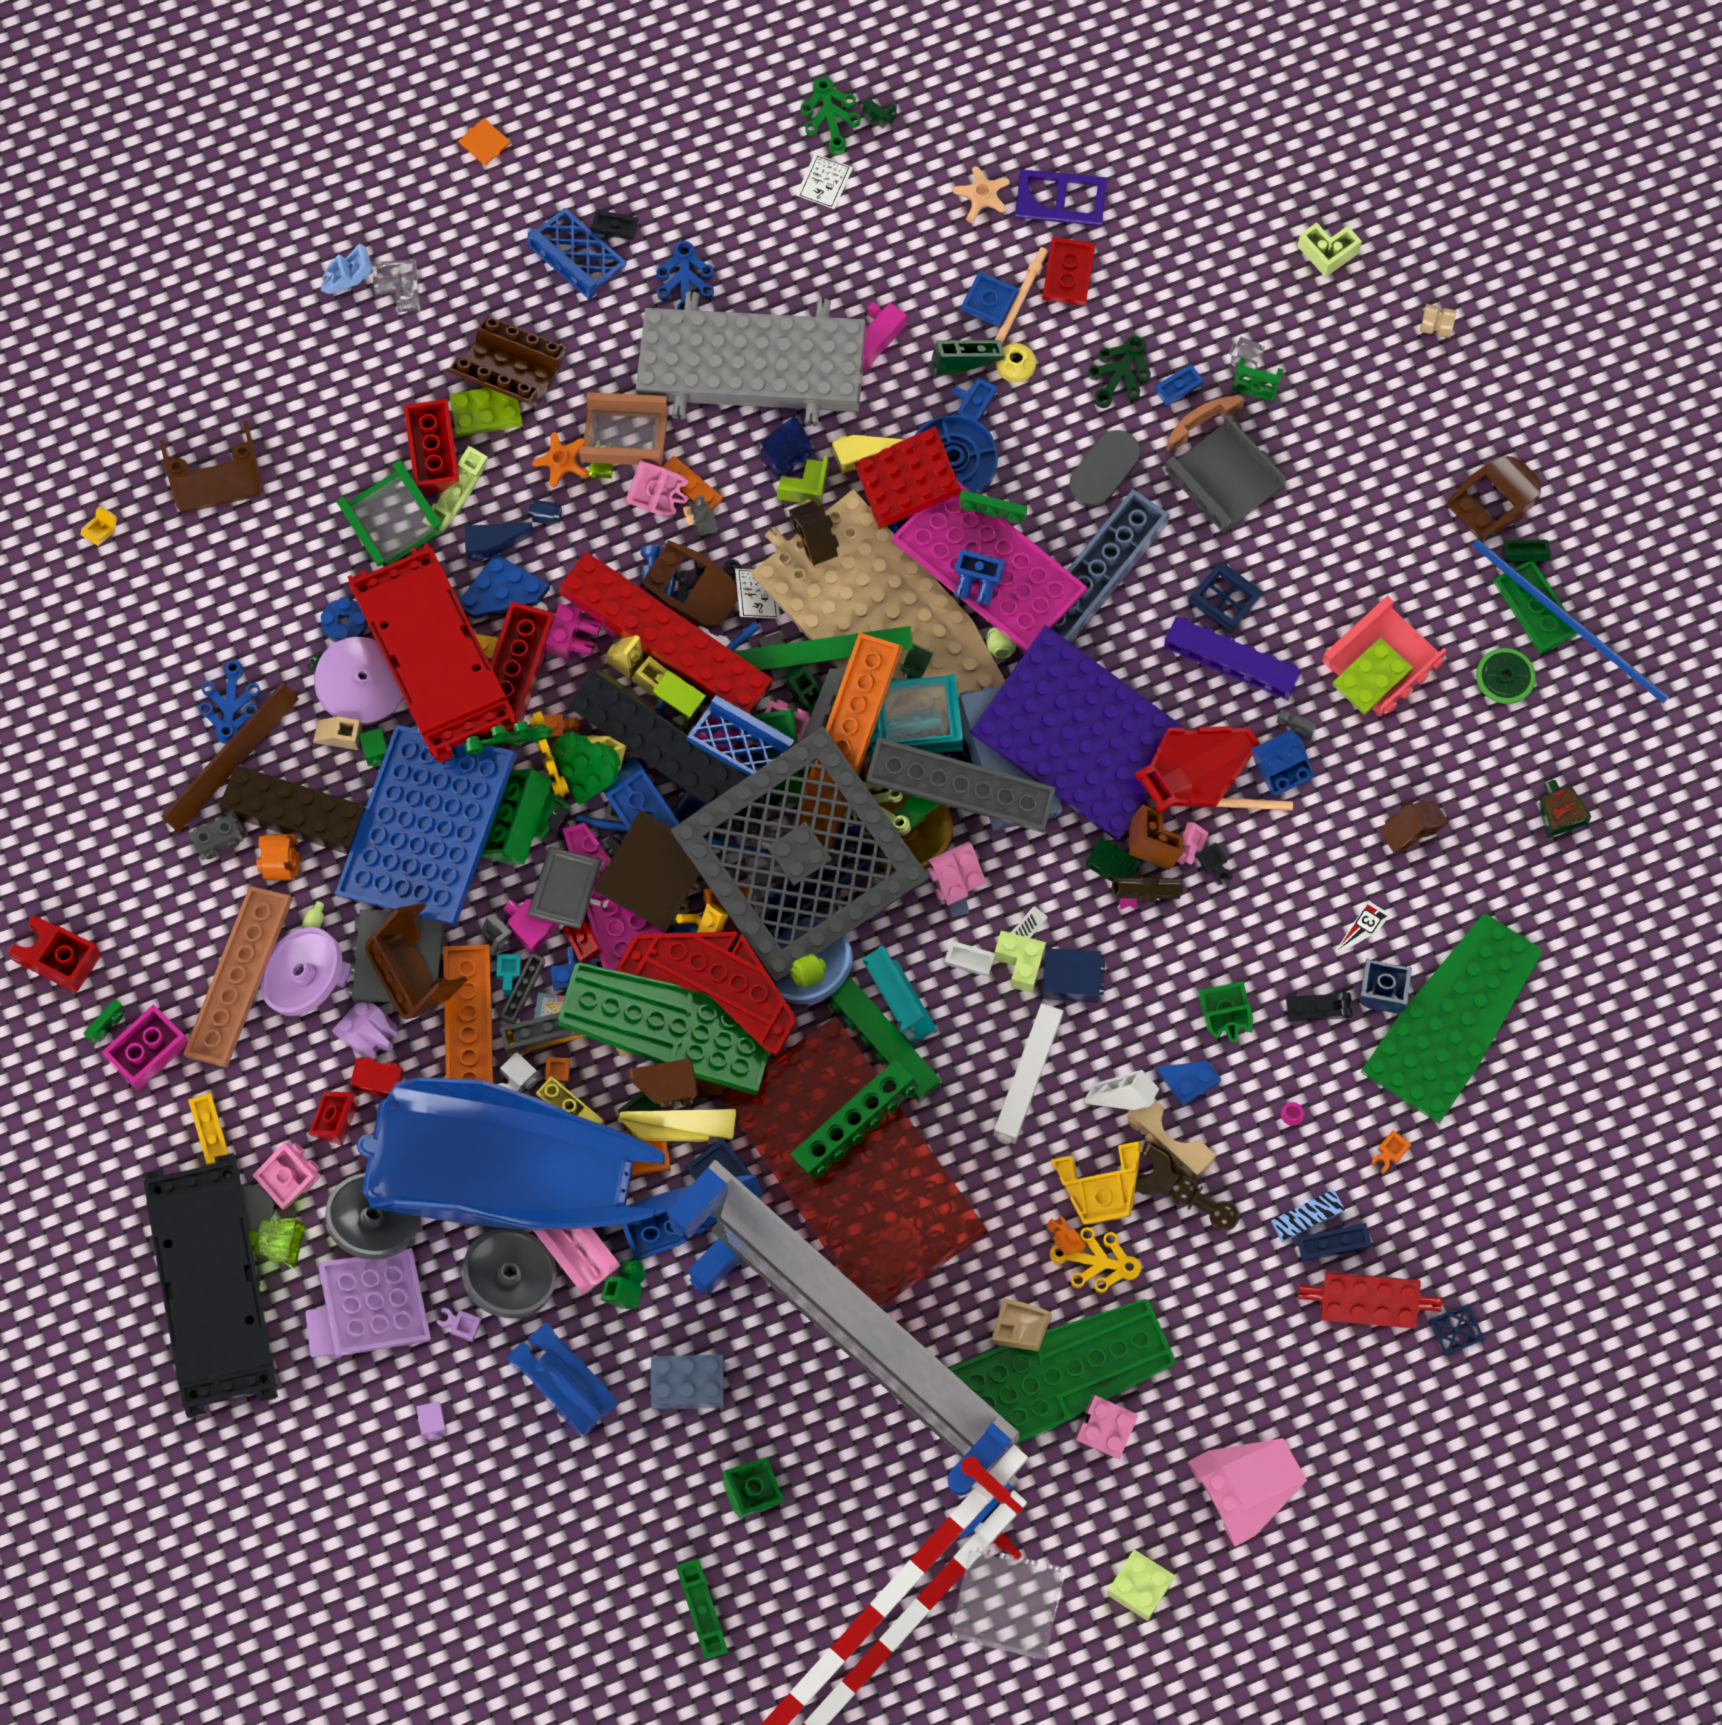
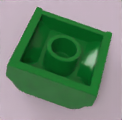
M768 1457L725 1470L722 1473L723 1485L734 1513L739 1518L749 1517L753 1513L785 1502Z

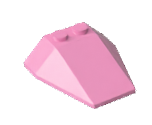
M1283 1438L1209 1450L1187 1462L1198 1483L1202 1482L1224 1521L1223 1527L1234 1547L1255 1537L1307 1481Z

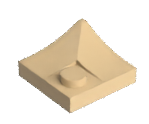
M1003 1298L991 1339L994 1345L1039 1351L1045 1331L1052 1319V1313L1027 1303Z

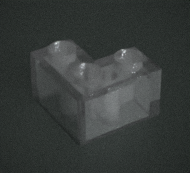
M416 259L372 262L375 293H396L398 312L421 311L419 270Z

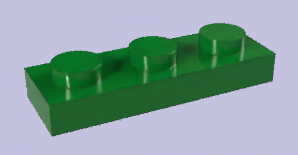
M961 490L959 507L963 508V510L967 512H981L991 518H1005L1011 523H1025L1027 506Z

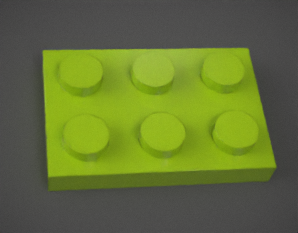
M489 388L449 394L457 438L523 426L517 399Z
M1379 638L1336 678L1332 685L1366 715L1412 672L1413 667L1384 640Z

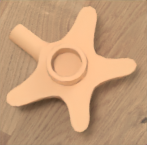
M974 166L972 168L975 179L974 183L966 186H956L952 190L954 194L966 197L972 202V207L966 220L974 223L979 211L984 207L993 208L1000 213L1005 211L1006 208L998 198L997 192L1007 186L1010 181L1005 178L988 180L980 168Z

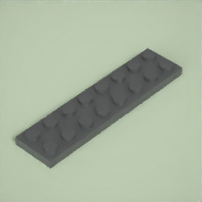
M877 738L865 782L1043 833L1056 789L1053 786L882 738Z

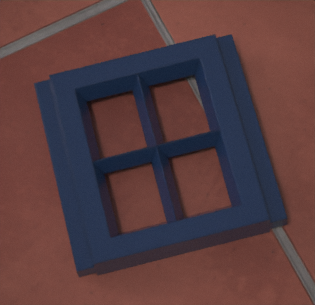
M1221 561L1194 591L1188 602L1231 633L1260 600L1264 592ZM1219 575L1233 585L1226 594L1213 585V582ZM1209 587L1222 596V599L1216 606L1202 597ZM1236 588L1250 597L1243 606L1229 597ZM1226 600L1239 609L1233 618H1230L1219 609Z

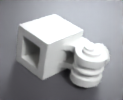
M518 1052L500 1068L502 1075L509 1081L508 1084L499 1083L498 1085L522 1093L525 1089L530 1090L537 1082V1070Z

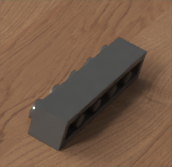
M531 953L500 1015L501 1021L511 1025L516 1024L546 963L545 958Z

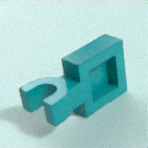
M498 954L496 976L497 979H503L504 997H510L514 989L513 979H519L521 975V954Z

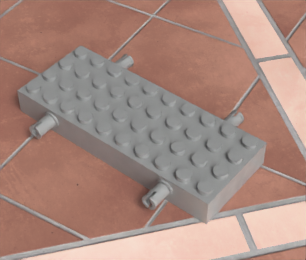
M691 292L685 294L684 310L645 308L636 392L637 395L667 396V402H674L672 417L678 419L679 415H681L680 419L686 418L687 403L806 409L804 424L811 426L812 418L813 427L818 426L819 410L859 412L867 333L865 319L829 318L831 301L828 299H824V307L822 299L817 300L816 317L697 311L700 295L696 292H693V296H691Z

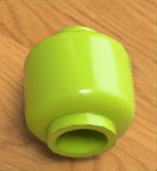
M809 954L795 960L790 973L797 986L801 985L803 988H808L824 980V971L827 968L822 958L818 959L814 954Z

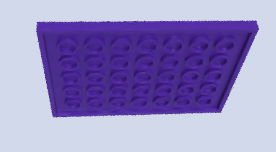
M1045 625L969 733L1034 781L1056 787L1054 795L1111 838L1118 841L1130 825L1131 818L1150 795L1142 782L1138 781L1134 775L1139 770L1150 765L1168 728L1185 727Z

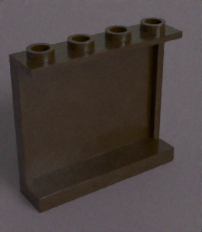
M640 810L594 891L666 933L668 929L673 931L677 924L676 915L680 909L683 911L686 909L691 900L687 896L692 889L697 890L702 878L699 877L700 873L670 830L672 828Z

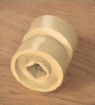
M1426 304L1420 332L1432 334L1434 331H1437L1438 336L1450 339L1457 310L1444 308L1442 311H1439V308L1435 305Z

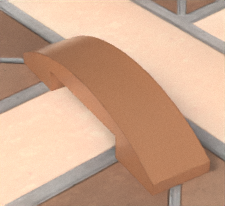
M1242 396L1219 398L1205 403L1190 412L1178 423L1171 433L1167 443V451L1170 453L1188 441V431L1216 414L1220 413L1224 419L1226 415L1231 416L1241 410L1244 398Z

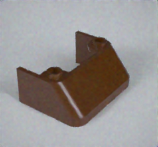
M243 421L247 442L239 443L233 448V462L189 471L188 464L184 459H170L164 440H160L166 473L175 505L179 511L189 513L254 498L262 493L264 486L248 421Z
M425 903L396 908L365 944V951L403 1019L415 1018L448 1001L467 981L466 977L452 980L439 978L434 981L414 944L420 937V927L415 918L426 907Z
M692 1058L627 1069L628 1080L655 1104L660 1103V1107L673 1106L674 1102L680 1101L682 1106L695 1104V1099L725 1094L723 1085L695 1077Z

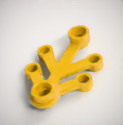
M541 711L533 713L531 717H528L532 728L537 725H546ZM546 738L538 740V743H536L538 750H541L542 754L545 753L547 757L542 759L545 771L549 772V775H553L555 780L551 783L555 795L560 794L561 798H563L565 794L569 793L564 776H558Z
M1089 1227L1081 1230L1080 1237L1095 1256L1075 1253L1067 1256L1064 1254L1058 1257L1055 1254V1251L1060 1249L1057 1244L1050 1250V1259L1054 1264L1061 1265L1068 1260L1092 1265V1267L1084 1272L1072 1275L1071 1285L1074 1288H1082L1085 1282L1105 1269L1116 1270L1106 1278L1096 1279L1094 1283L1096 1292L1105 1293L1108 1287L1120 1279L1133 1280L1141 1272L1140 1262L1135 1257L1127 1256L1117 1242V1235L1113 1232L1105 1234L1103 1243L1106 1247L1111 1248L1117 1260L1107 1257L1094 1238L1093 1229ZM1090 1232L1092 1237L1086 1239L1083 1237V1233ZM1113 1237L1115 1242L1110 1244L1106 1241V1238ZM1131 1264L1134 1269L1127 1271L1125 1265ZM1080 1277L1083 1282L1076 1284L1074 1278ZM1104 1282L1106 1287L1099 1289L1097 1283Z

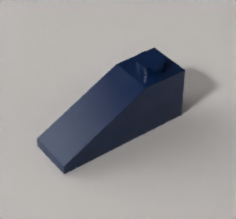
M532 522L465 526V551L467 559L482 561L485 558H491L495 553L499 554L533 536Z

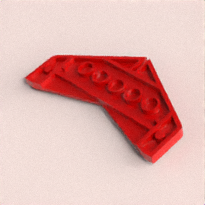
M739 932L638 934L633 937L615 971L673 983L683 989L708 994L767 1052L778 1057L795 1027L796 1018L743 934L732 952L729 951Z

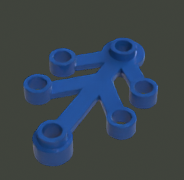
M680 241L674 247V256L656 270L657 278L660 281H666L670 277V271L680 263V270L664 286L658 287L657 297L661 301L668 300L670 292L681 282V302L677 305V310H684L685 294L690 292V283L701 291V296L704 299L708 300L714 296L713 286L706 284L689 270V262L700 270L703 279H711L714 272L711 265L705 264L695 255L693 244L688 241ZM687 251L688 254L683 255L681 252ZM704 270L711 271L709 274L703 273ZM661 271L667 272V274L664 276L660 275L659 273ZM710 290L711 293L705 294L704 291ZM666 291L667 294L663 296L660 295V292Z
M236 660L227 662L224 667L228 678L225 700L216 691L213 682L205 681L201 685L203 694L209 696L224 712V719L222 721L213 712V707L209 702H203L199 706L200 714L216 727V738L223 744H227L252 716L248 714V711L254 709L256 712L258 708L254 704L247 705L244 708V714L235 721H233L234 713L261 694L259 685L250 683L246 688V692L235 700L237 680L243 676L244 672L241 663ZM231 666H237L235 671L229 670ZM212 686L210 691L204 690L205 687ZM252 688L258 689L256 693H250V690ZM209 707L210 710L208 712H202L203 708ZM226 729L231 730L228 735H224L223 731Z

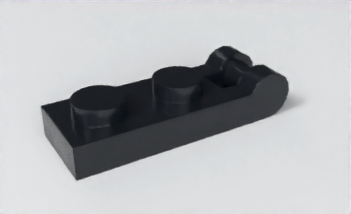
M1351 993L1286 996L1287 1021L1353 1017V1010L1350 1008L1349 1003L1352 1001ZM1334 1003H1340L1341 1009L1334 1010Z

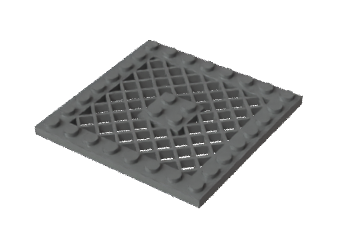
M824 726L670 830L776 983L790 974V969L793 968L795 960L809 954L818 955L929 878ZM818 759L821 765L812 762ZM805 768L804 778L793 776ZM809 768L822 770L820 781L807 779ZM825 771L834 784L823 782ZM786 781L785 791L774 789ZM790 781L803 783L801 794L788 792ZM806 783L819 786L817 797L804 795ZM822 786L835 789L833 800L820 798ZM838 789L847 802L836 801ZM767 794L765 804L755 802ZM771 794L783 796L782 807L769 805ZM787 796L800 799L798 810L785 808ZM803 799L816 802L814 813L801 811ZM819 802L832 804L830 816L817 814ZM835 805L848 807L846 819L834 817ZM748 807L746 817L736 815ZM752 807L764 809L762 820L750 818ZM851 808L860 821L850 820ZM768 809L780 811L779 823L766 821ZM784 812L797 815L795 826L782 824ZM800 815L813 817L811 828L806 821L799 825ZM816 818L829 820L827 832L814 830ZM729 820L727 830L717 829L718 826ZM733 820L745 822L743 833L731 831ZM832 821L845 823L843 835L831 833ZM749 823L761 825L759 836L747 834ZM849 824L861 826L859 838L847 836ZM765 825L777 827L776 839L763 837ZM781 828L792 830L779 839ZM865 828L874 840L863 838ZM710 833L709 840L707 843V841L704 839V836ZM713 833L726 835L724 846L712 844ZM815 834L826 836L824 847ZM730 836L742 838L740 849L728 847ZM829 837L842 839L840 851L828 849ZM746 838L758 840L756 852L744 850ZM846 840L858 842L856 854L844 852ZM762 841L773 843L767 847L771 855L760 853ZM862 843L875 845L873 857L860 854ZM878 846L887 859L876 857ZM712 849L723 851L721 862ZM727 852L739 854L737 865L725 863ZM828 853L839 855L837 867L826 865L832 861ZM743 854L755 856L753 868L741 866ZM843 856L856 858L854 870L841 868ZM759 857L772 860L770 871L757 869ZM859 859L872 861L870 873L857 870ZM775 861L785 874L773 872ZM875 862L888 864L886 875L873 873ZM892 865L896 872L889 876ZM725 868L736 870L734 880ZM820 869L818 880L807 878ZM824 869L836 871L834 883L822 881ZM740 870L752 872L751 884L738 882ZM840 872L853 874L851 886L838 884ZM756 873L769 875L767 887L754 885ZM856 875L869 877L867 889L854 886ZM772 876L785 878L783 890L770 888ZM872 878L883 880L870 889ZM788 879L793 886L801 882L799 893L786 891ZM805 882L817 884L815 896L802 894ZM821 885L834 887L831 899L819 897ZM739 887L749 888L748 900ZM837 888L850 890L848 902L835 900ZM753 889L766 891L764 903L751 901ZM853 891L864 893L851 902ZM769 892L782 894L780 906L767 904ZM785 895L798 897L796 909L783 907ZM802 898L814 900L812 912L800 910ZM818 901L831 903L829 915L816 913ZM834 904L845 906L832 915ZM752 906L763 908L761 919L759 918L755 910L752 908ZM766 908L779 910L777 922L764 920ZM782 911L795 913L793 925L780 923ZM799 914L811 916L809 928L797 926ZM815 917L826 919L813 928ZM765 925L776 926L774 938ZM779 927L792 929L790 941L777 939ZM796 930L807 932L794 941ZM778 944H783V945H788V946H786L784 949H781Z

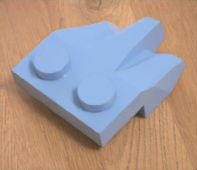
M359 243L346 259L338 254L323 274L327 278L321 285V291L327 294L336 293L358 285L363 279H366L373 269L366 247Z

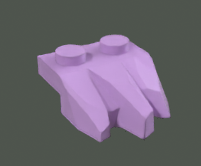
M358 1001L332 1030L335 1036L347 1043L360 1056L374 1059L378 1057L376 1054L377 1050L391 1053L393 1045L388 1041V1038L398 1035L396 1024L370 1001Z

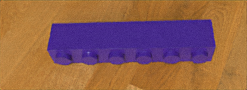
M1176 616L1165 638L1164 648L1289 701L1300 677L1301 669H1298L1295 664L1291 662L1284 663L1277 660L1272 654H1263L1256 651L1251 645L1237 643L1230 636L1216 634L1209 627L1195 625L1188 618Z

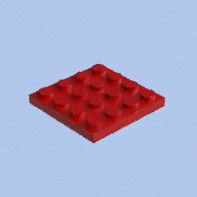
M936 426L900 441L890 448H885L878 454L864 457L860 462H854L879 529L961 494L960 485Z

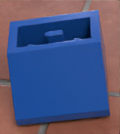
M1292 730L1251 749L1256 767L1274 797L1314 778L1303 741Z

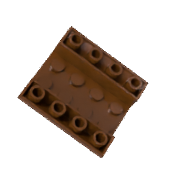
M486 315L477 328L475 343L465 357L459 355L456 357L448 372L537 407L554 382L567 347Z

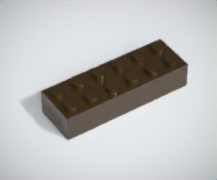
M235 765L219 805L223 815L228 816L231 814L235 819L278 833L294 834L297 839L348 855L366 809L365 805L239 765Z

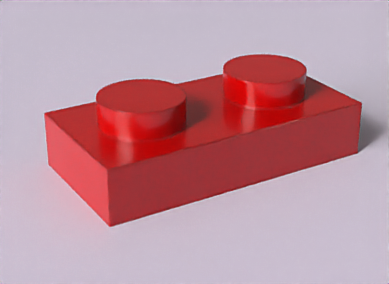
M584 918L581 929L563 926L581 963L586 964L602 952L586 918Z

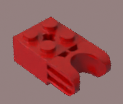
M32 916L28 924L32 932L39 936L38 941L31 947H21L14 944L7 952L8 955L17 964L77 993L101 957L96 944L58 925L55 926L37 916Z

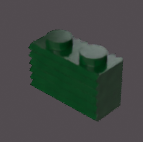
M1100 839L1086 860L1087 868L1111 882L1114 881L1115 877H1134L1140 865L1138 858L1129 855V851L1124 853L1115 842L1109 839L1106 841Z

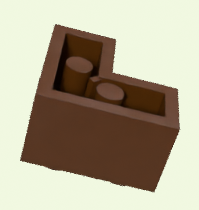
M1421 800L1414 804L1409 802L1402 806L1401 812L1398 815L1389 817L1385 821L1386 825L1379 829L1393 853L1407 850L1420 838L1435 835L1449 822L1435 800L1426 802Z

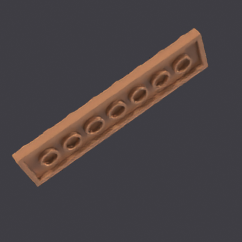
M249 886L183 1053L185 1057L228 1067L293 901L290 895Z

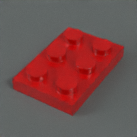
M1052 237L1042 300L1086 306L1096 243Z

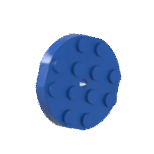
M950 415L932 419L924 424L916 434L936 426L948 458L955 457L958 460L956 462L950 461L958 482L972 493L981 494L994 479L998 465L997 450L989 430L978 421L962 415Z

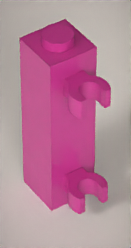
M874 302L867 307L869 310L867 314L874 320L867 327L863 373L907 326V314L892 303H889L883 310Z

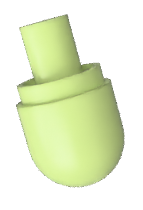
M316 901L314 908L306 912L302 923L303 928L315 927L320 929L324 920L322 910L325 905L322 902Z

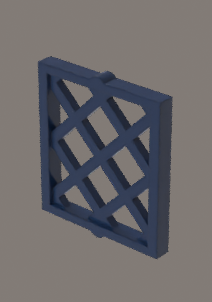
M1469 1304L1429 1319L1436 1335V1340H1438L1445 1356L1485 1340ZM1459 1311H1462V1314H1461L1460 1317L1454 1315V1313H1457V1312H1459ZM1466 1311L1469 1312L1472 1321L1463 1318ZM1447 1317L1445 1323L1439 1321V1319ZM1451 1317L1459 1320L1457 1327L1448 1325ZM1461 1322L1470 1325L1467 1332L1459 1329ZM1435 1323L1444 1326L1441 1334L1438 1333ZM1473 1326L1478 1331V1337L1470 1334ZM1446 1328L1455 1331L1452 1338L1444 1335ZM1457 1332L1466 1335L1463 1343L1455 1340ZM1468 1337L1476 1339L1466 1344ZM1442 1338L1450 1341L1448 1349L1444 1347ZM1453 1343L1460 1345L1451 1350Z

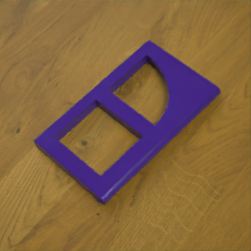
M1020 169L1014 216L1015 218L1102 226L1107 177ZM1028 179L1058 182L1055 210L1046 208L1036 201L1029 189ZM1067 183L1097 185L1095 214L1064 211Z

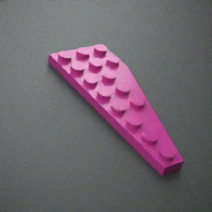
M585 823L563 829L569 852L603 861L604 865L598 872L599 877L596 879L595 888L607 868L606 862L610 863L611 858L606 854ZM593 891L591 898L601 901L600 906L589 903L586 912L592 932L602 949L599 956L603 968L615 970L634 936L638 934L664 933L663 930ZM609 900L607 908L602 907L604 902Z

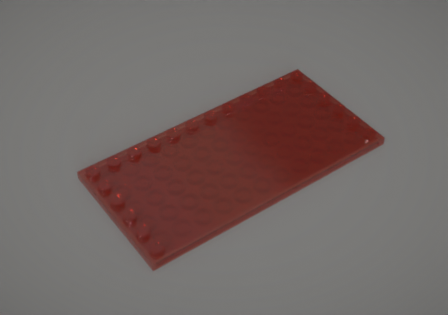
M834 1017L765 1065L757 1096L731 1088L720 1097L729 1109H736L735 1119L841 1273L881 1308L989 1232L900 1106L892 1114H887L877 1128L866 1133L858 1145L852 1146L846 1151L845 1156L840 1161L834 1162L822 1177L816 1178L813 1181L794 1161L790 1154L878 1076L837 1017ZM879 1103L871 1104L869 1109L876 1108ZM857 1118L853 1120L851 1125L858 1124L861 1121V1119ZM843 1134L837 1135L834 1141L840 1140ZM826 1150L819 1151L816 1157L823 1156Z

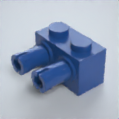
M960 549L954 570L960 579L954 596L968 600L972 582L977 579L982 584L976 602L990 606L994 587L997 585L1002 586L1007 563L1004 560Z

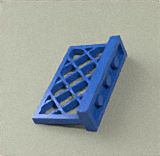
M566 208L562 209L537 230L533 228L528 232L527 246L588 300L595 295V291L627 265V262L596 234L592 233L588 227ZM565 216L571 222V226H558V221ZM545 231H556L555 238H546L542 234ZM558 231L571 232V239H558ZM574 232H583L586 235V240L574 239ZM558 244L571 245V252H562L558 249ZM574 245H586V253L574 252ZM589 246H599L602 249V253H589ZM574 258H586V266L576 265ZM589 259H602V267L589 266ZM605 259L615 260L618 264L615 267H605ZM589 272H602V277L595 281L589 276Z
M715 695L709 708L686 739V741L747 776L756 772L755 767L765 766L774 760L768 759L766 752L773 751L781 755L793 747L795 741ZM709 716H712L719 720L720 724L709 726L707 719ZM733 728L740 735L729 737L727 729ZM722 730L724 738L713 739L711 731ZM707 732L709 740H700L695 735ZM746 740H754L759 743L760 747L749 748ZM742 741L744 749L733 750L731 742ZM726 743L729 751L721 752L716 749L715 744ZM761 752L764 760L753 762L751 754ZM746 754L748 762L740 763L736 760L735 756Z

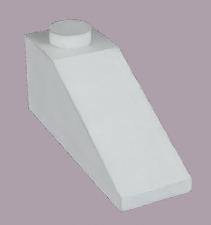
M1139 1070L1093 1084L1084 1101L1086 1104L1137 1110L1151 1106L1155 1101L1159 1088L1143 1070Z

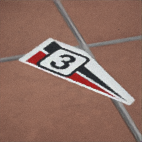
M1368 901L1336 949V952L1341 953L1379 932L1390 914Z

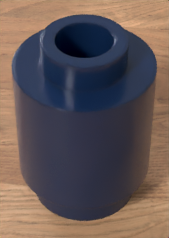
M535 500L534 504H530L528 517L532 518V522L551 525L560 523L562 505H557L556 502Z

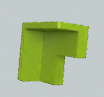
M824 455L823 461L807 459L803 479L781 476L780 483L777 486V500L806 503L805 501L810 499L811 501L814 500L818 506H821L829 468V456Z
M667 670L653 690V694L686 715L683 727L686 729L701 710L705 699L704 694L669 670Z

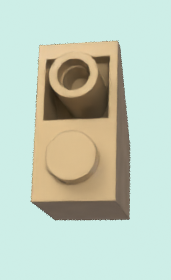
M332 717L318 720L313 742L359 750L361 741L359 734L363 732V727L360 720Z

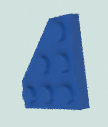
M495 553L459 599V603L465 614L478 619L491 613L502 614L508 612L511 601L531 607L537 605L550 590V586Z

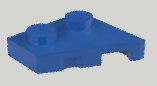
M1208 1061L1157 1068L1158 1074L1182 1107L1221 1082V1078Z

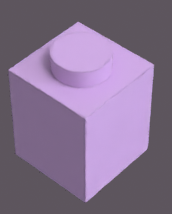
M440 1401L416 1406L423 1439L428 1438V1441L439 1440L442 1438V1435L447 1434Z

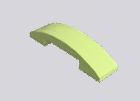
M468 446L457 464L459 466L460 481L446 489L436 504L433 503L431 506L442 524L439 526L442 533L465 504L488 460L486 455ZM425 516L422 522L432 528Z

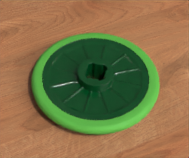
M1500 648L1489 652L1481 659L1477 667L1476 679L1480 690L1489 699L1502 704H1512L1525 699L1531 693L1535 685L1536 674L1533 664L1524 654L1514 649ZM1507 673L1509 678L1505 679L1503 674Z

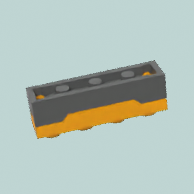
M560 1012L500 1028L507 1057L513 1056L516 1052L523 1054L586 1036L559 1026L557 1021Z

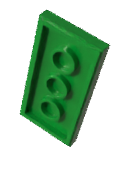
M1527 561L1514 568L1566 611L1534 561ZM1504 573L1494 578L1493 583L1540 655L1579 635L1507 574Z

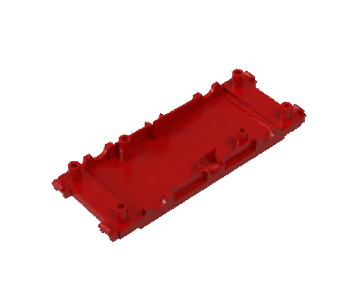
M425 543L422 548L417 550L415 548L411 549L412 555L369 574L362 570L356 576L352 577L350 575L347 577L352 593L386 660L394 681L402 693L421 737L431 756H434L436 763H442L451 759V756H453L451 749L465 743L467 738L482 736L491 732V728L501 725L505 727V731L513 732L515 731L513 725L517 722L506 695L432 547Z

